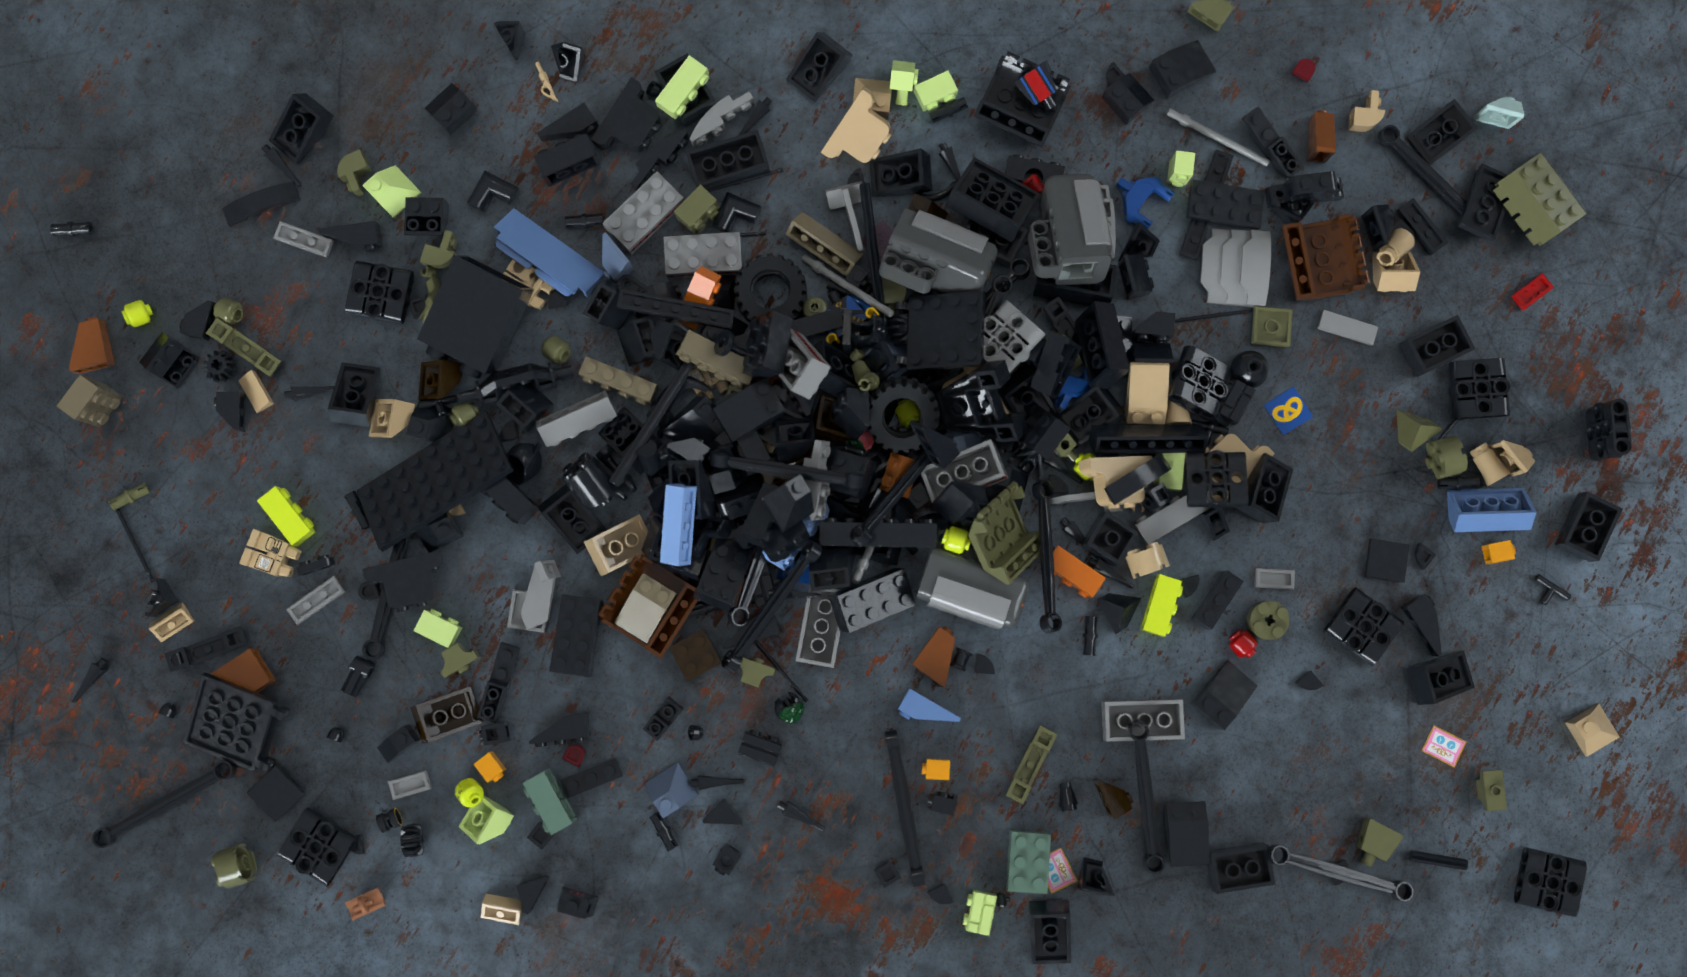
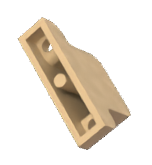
M865 86L822 149L821 153L826 157H838L842 150H844L860 162L867 163L871 158L874 160L877 158L881 151L878 148L882 143L886 144L891 137L889 133L890 123L870 109L875 100L873 99L872 91Z
M1221 434L1213 441L1215 445L1211 449L1207 447L1205 452L1210 453L1213 450L1245 452L1247 479L1263 453L1271 456L1275 454L1267 446L1260 447L1257 445L1250 450L1235 434H1228L1226 436ZM1217 458L1211 459V462L1213 464L1220 463L1219 459ZM1212 477L1213 482H1221L1219 477ZM1231 477L1234 482H1241L1239 477ZM1212 496L1215 501H1222L1221 496Z
M1152 456L1101 457L1078 461L1081 474L1088 476V478H1093L1096 501L1100 506H1108V509H1118L1120 505H1123L1124 509L1134 508L1135 503L1144 500L1145 491L1143 487L1114 505L1104 488L1151 460Z

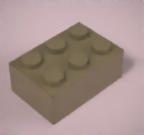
M79 375L56 407L74 420L101 427V425L108 421L110 413L120 405V400L123 396L105 383Z

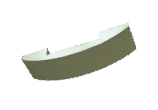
M216 318L206 334L237 353L270 377L282 362L219 318Z
M1041 725L1039 726L1005 794L1007 797L1024 804L1032 788L1031 785L1058 734Z

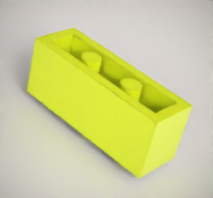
M274 486L259 498L257 502L292 546L298 547L316 533L312 528L314 524L309 518H305L301 514L303 510L296 502L293 503L289 497L291 495L284 487Z
M1161 574L1156 575L1140 630L1161 637H1166V634L1170 633L1172 628L1170 620L1172 615L1176 614L1178 607L1175 603L1177 597H1180L1183 591L1182 581Z

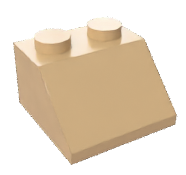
M1373 251V282L1377 291H1416L1420 270L1411 251L1405 253L1392 266L1389 265L1387 267L1379 263L1377 258L1379 251Z

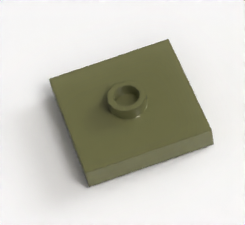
M1254 306L1251 345L1289 348L1291 344L1293 309Z

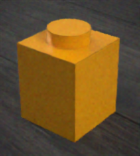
M1511 540L1481 546L1485 564L1515 559L1516 550Z
M493 751L488 752L474 763V766L487 783L491 781L496 783L504 776L503 772L507 770Z
M926 758V763H922V774H925L926 779L949 780L950 760Z

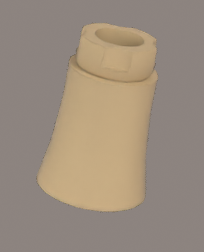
M1402 228L1392 230L1389 241L1380 248L1377 254L1379 263L1385 267L1396 263L1414 247L1415 240L1413 235Z
M1168 399L1165 425L1192 424L1190 412Z
M1487 443L1470 451L1474 458L1473 461L1480 470L1487 487L1512 473L1497 457L1493 449L1489 448Z

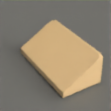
M250 370L238 380L256 413L274 404L256 371Z
M183 602L150 622L149 630L160 642H163L194 622V619Z
M486 894L482 901L481 918L519 925L523 909L521 900Z

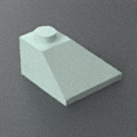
M1503 97L1483 107L1473 116V120L1510 129L1524 118V111L1521 102L1515 101L1512 97Z

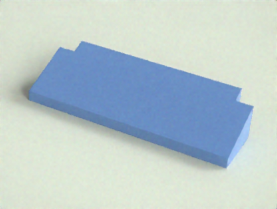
M515 208L493 227L498 234L496 246L499 250L525 268L534 266L536 268V276L564 296L574 295L580 289L583 291L584 296L588 298L605 276L604 271Z

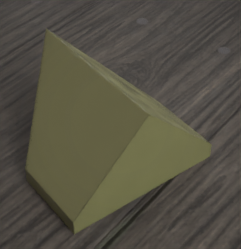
M1397 409L1398 442L1411 452L1442 430L1440 426L1429 419Z

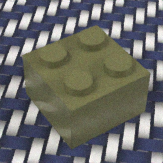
M700 184L674 210L677 221L692 235H695L696 233L700 234L705 229V224L709 220L712 221L719 213V205L717 199Z

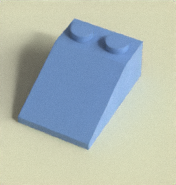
M910 688L907 689L897 706V709L900 710L899 714L908 720L912 717L922 720L959 722L961 719Z

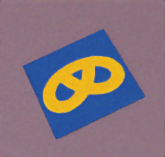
M1295 387L1290 388L1264 404L1282 435H1285L1313 417Z

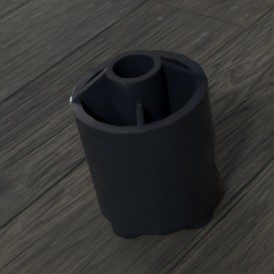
M584 452L574 464L569 463L563 468L562 480L587 509L603 507L611 501L616 486L609 482L610 476L592 455Z

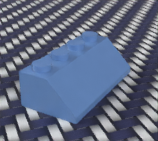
M1524 488L1447 491L1448 517L1454 532L1521 531L1532 529L1537 512Z

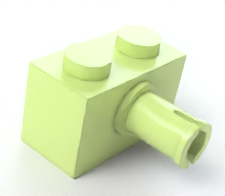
M893 60L890 89L897 90L895 102L897 105H907L908 91H912L913 85L917 86L918 69H915V63Z

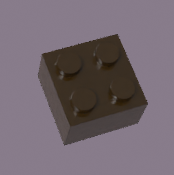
M705 629L669 647L687 682L717 667L722 662Z

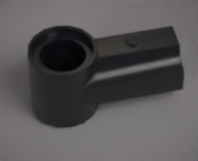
M357 655L350 664V672L341 691L350 696L357 697L366 679L374 671L375 664Z

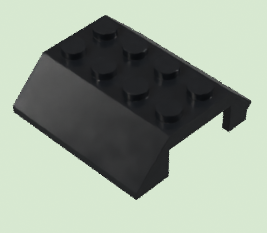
M1008 51L1006 56H1001L991 82L973 117L1043 148L1071 86L1068 85L1070 79L1061 74L1057 75L1055 81L1058 90L1052 94L1057 102L1054 107L1047 110L1042 101L1033 105L1014 82L1035 68L1037 64L1025 58L1019 63L1020 56Z

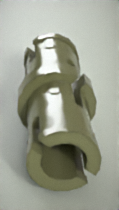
M143 482L130 490H124V493L109 499L108 502L109 504L111 503L110 506L115 511L128 503H135L136 499L151 492L147 484Z

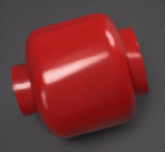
M1239 629L1229 637L1228 645L1237 657L1242 658L1246 656L1250 658L1257 652L1255 648L1258 642L1248 630L1242 631Z

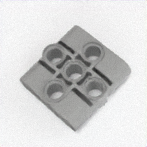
M1006 300L992 316L984 319V333L990 339L984 335L983 359L987 362L1005 360L1009 373H1011L1020 362H1024L1030 357V351L1046 334ZM1019 322H1022L1021 326L1016 327ZM993 325H996L993 330H990ZM1009 336L1008 340L1003 342L1004 338ZM1022 339H1024L1029 345L1027 346V345L1022 341ZM1022 348L1021 352L1016 354V351ZM995 351V354L990 356V353ZM1008 354L1011 355L1015 360L1013 361V360H1012L1010 357H1008L1007 355H1008Z

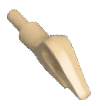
M536 62L535 65L540 73L538 76L543 83L541 93L559 102L549 82L547 73L543 71L540 62ZM546 88L550 91V95L544 91Z

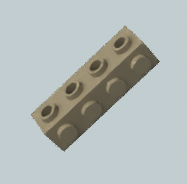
M801 212L792 220L785 234L846 277L855 264H859L864 253L858 251L804 212Z
M688 330L676 352V355L680 356L679 358L682 361L692 362L697 365L698 369L706 372L710 371L714 373L716 378L720 380L726 379L731 382L732 386L738 389H745L750 384L752 376L743 373L744 357L732 351L723 357L716 355L714 352V342Z
M587 356L579 371V375L583 378L582 381L592 385L595 382L600 384V388L607 391L613 389L618 391V395L624 398L633 397L636 399L635 402L646 405V403L652 405L659 389L658 385Z

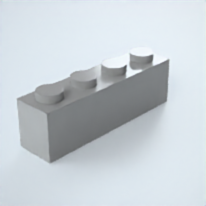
M606 390L537 420L536 427L546 447L556 446L564 439L574 438L582 431H589L600 423L612 421L617 414Z
M1186 493L1181 498L1179 496L1174 497L1173 500L1169 501L1170 504L1164 508L1161 506L1153 510V515L1149 517L1144 515L1135 520L1137 524L1133 528L1139 532L1137 535L1143 545L1146 546L1211 507L1188 508Z

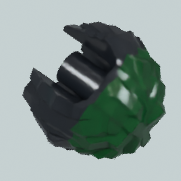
M788 692L791 700L786 698L782 703L780 698H778L774 702L775 714L782 721L795 724L803 715L805 707L803 700L798 695Z

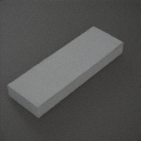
M282 221L279 222L273 237L277 241L325 258L329 257L334 244L333 239Z
M1323 310L1317 329L1372 346L1378 326Z
M334 575L286 610L295 623L299 625L341 596L346 590Z

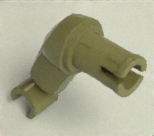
M426 266L427 270L421 269V275L429 278L426 282L429 295L425 300L426 306L419 316L423 323L442 284L440 279L435 277L436 269L430 266Z
M856 348L850 354L851 360L855 362L852 365L855 382L858 386H861L859 388L862 391L876 390L880 383L879 376L874 372H870L864 361H860L865 355L862 350L858 351Z

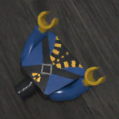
M837 290L828 295L833 305L827 308V311L839 308L843 322L844 310H852V318L858 322L869 321L873 313H876L878 316L880 315L874 307L857 296L851 297L847 295L842 298ZM843 328L826 332V341L832 344L836 340L840 344L838 338L843 337Z

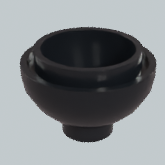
M1257 351L1241 352L1231 363L1232 378L1252 388H1256L1266 381L1269 375V363ZM1250 364H1254L1256 366L1255 371H1252L1250 369Z

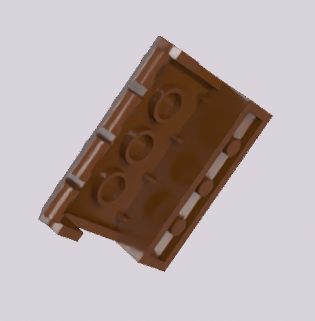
M1344 214L1327 221L1303 225L1301 222L1282 225L1296 300H1316L1345 295L1363 290L1365 285L1371 283L1368 270L1362 271L1361 269L1367 267L1365 252H1358L1359 249L1363 248L1361 233L1354 234V231L1360 230L1357 216L1351 217L1350 214Z
M635 555L628 566L632 571L626 570L618 582V584L622 585L619 589L615 586L607 599L611 604L605 603L598 615L602 617L601 621L621 632L662 659L698 602L697 599L692 598L696 588L673 575V573L654 561L649 560L646 556L641 555V557ZM643 573L678 594L648 643H645L614 623Z

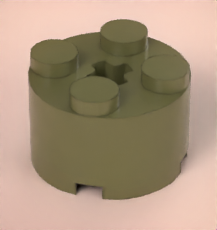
M1456 436L1426 443L1428 458L1425 459L1428 469L1433 470L1437 479L1457 475L1467 470V456L1462 454L1460 449L1464 448V446Z
M1275 601L1258 602L1247 611L1245 624L1255 638L1274 640L1282 637L1289 627L1288 610ZM1266 617H1268V619L1270 620V623L1268 624L1266 621H1264Z
M245 843L219 850L215 856L211 857V864L215 868L217 875L216 883L219 887L224 886L229 889L255 879L253 872L257 871L256 859L252 850L248 851L245 848L247 846Z

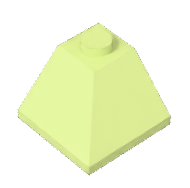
M396 165L375 173L363 184V187L393 218L405 208V197H418L421 194L419 189Z
M484 796L478 805L469 808L459 828L476 844L480 845L503 834L510 825L514 815L502 805Z

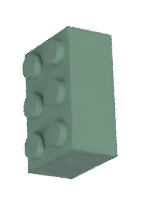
M551 769L545 770L523 783L525 786L523 791L528 798L531 797L534 803L532 805L533 810L537 815L541 816L543 820L542 826L546 833L549 832L553 835L578 820Z
M1009 830L1007 891L1047 894L1051 834L1049 832Z

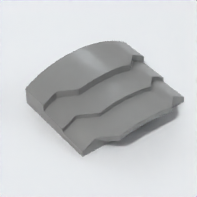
M1211 229V238L1202 245L1200 283L1207 290L1206 303L1244 307L1266 306L1271 269L1270 231Z

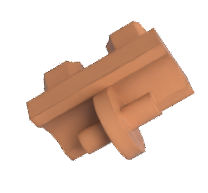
M379 887L345 902L350 911L352 921L387 905Z

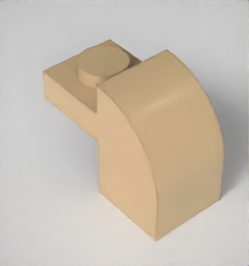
M1371 90L1366 96L1365 108L1355 107L1350 112L1348 131L1366 132L1374 128L1382 120L1385 110L1379 109L1381 106L1379 91Z

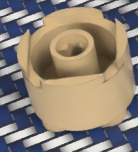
M1158 542L1146 545V550L1140 551L1139 548L1127 552L1128 556L1125 558L1133 579L1138 578V573L1141 577L1163 569V564H1165V567L1170 566L1162 544L1159 545Z

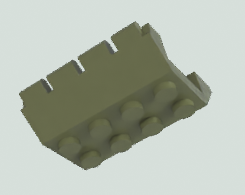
M1543 152L1495 184L1496 188L1493 190L1500 201L1506 197L1509 198L1503 205L1511 216L1518 212L1520 213V216L1514 220L1524 232L1531 228L1532 231L1526 234L1533 246L1537 243L1541 246L1587 214V211Z
M1015 481L978 513L968 535L983 569L1007 585L1011 584L1040 555L1039 530L1027 531L1015 504V499L1025 497L1022 487L1018 486Z

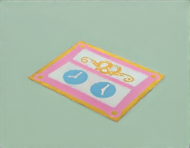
M1433 725L1421 751L1455 768L1467 741Z
M1062 848L1050 852L1048 888L1052 894L1077 882Z

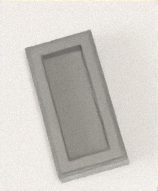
M1255 568L1254 588L1294 590L1295 570Z
M427 770L388 781L393 800L432 789Z

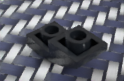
M668 696L644 726L643 730L658 741L684 708Z

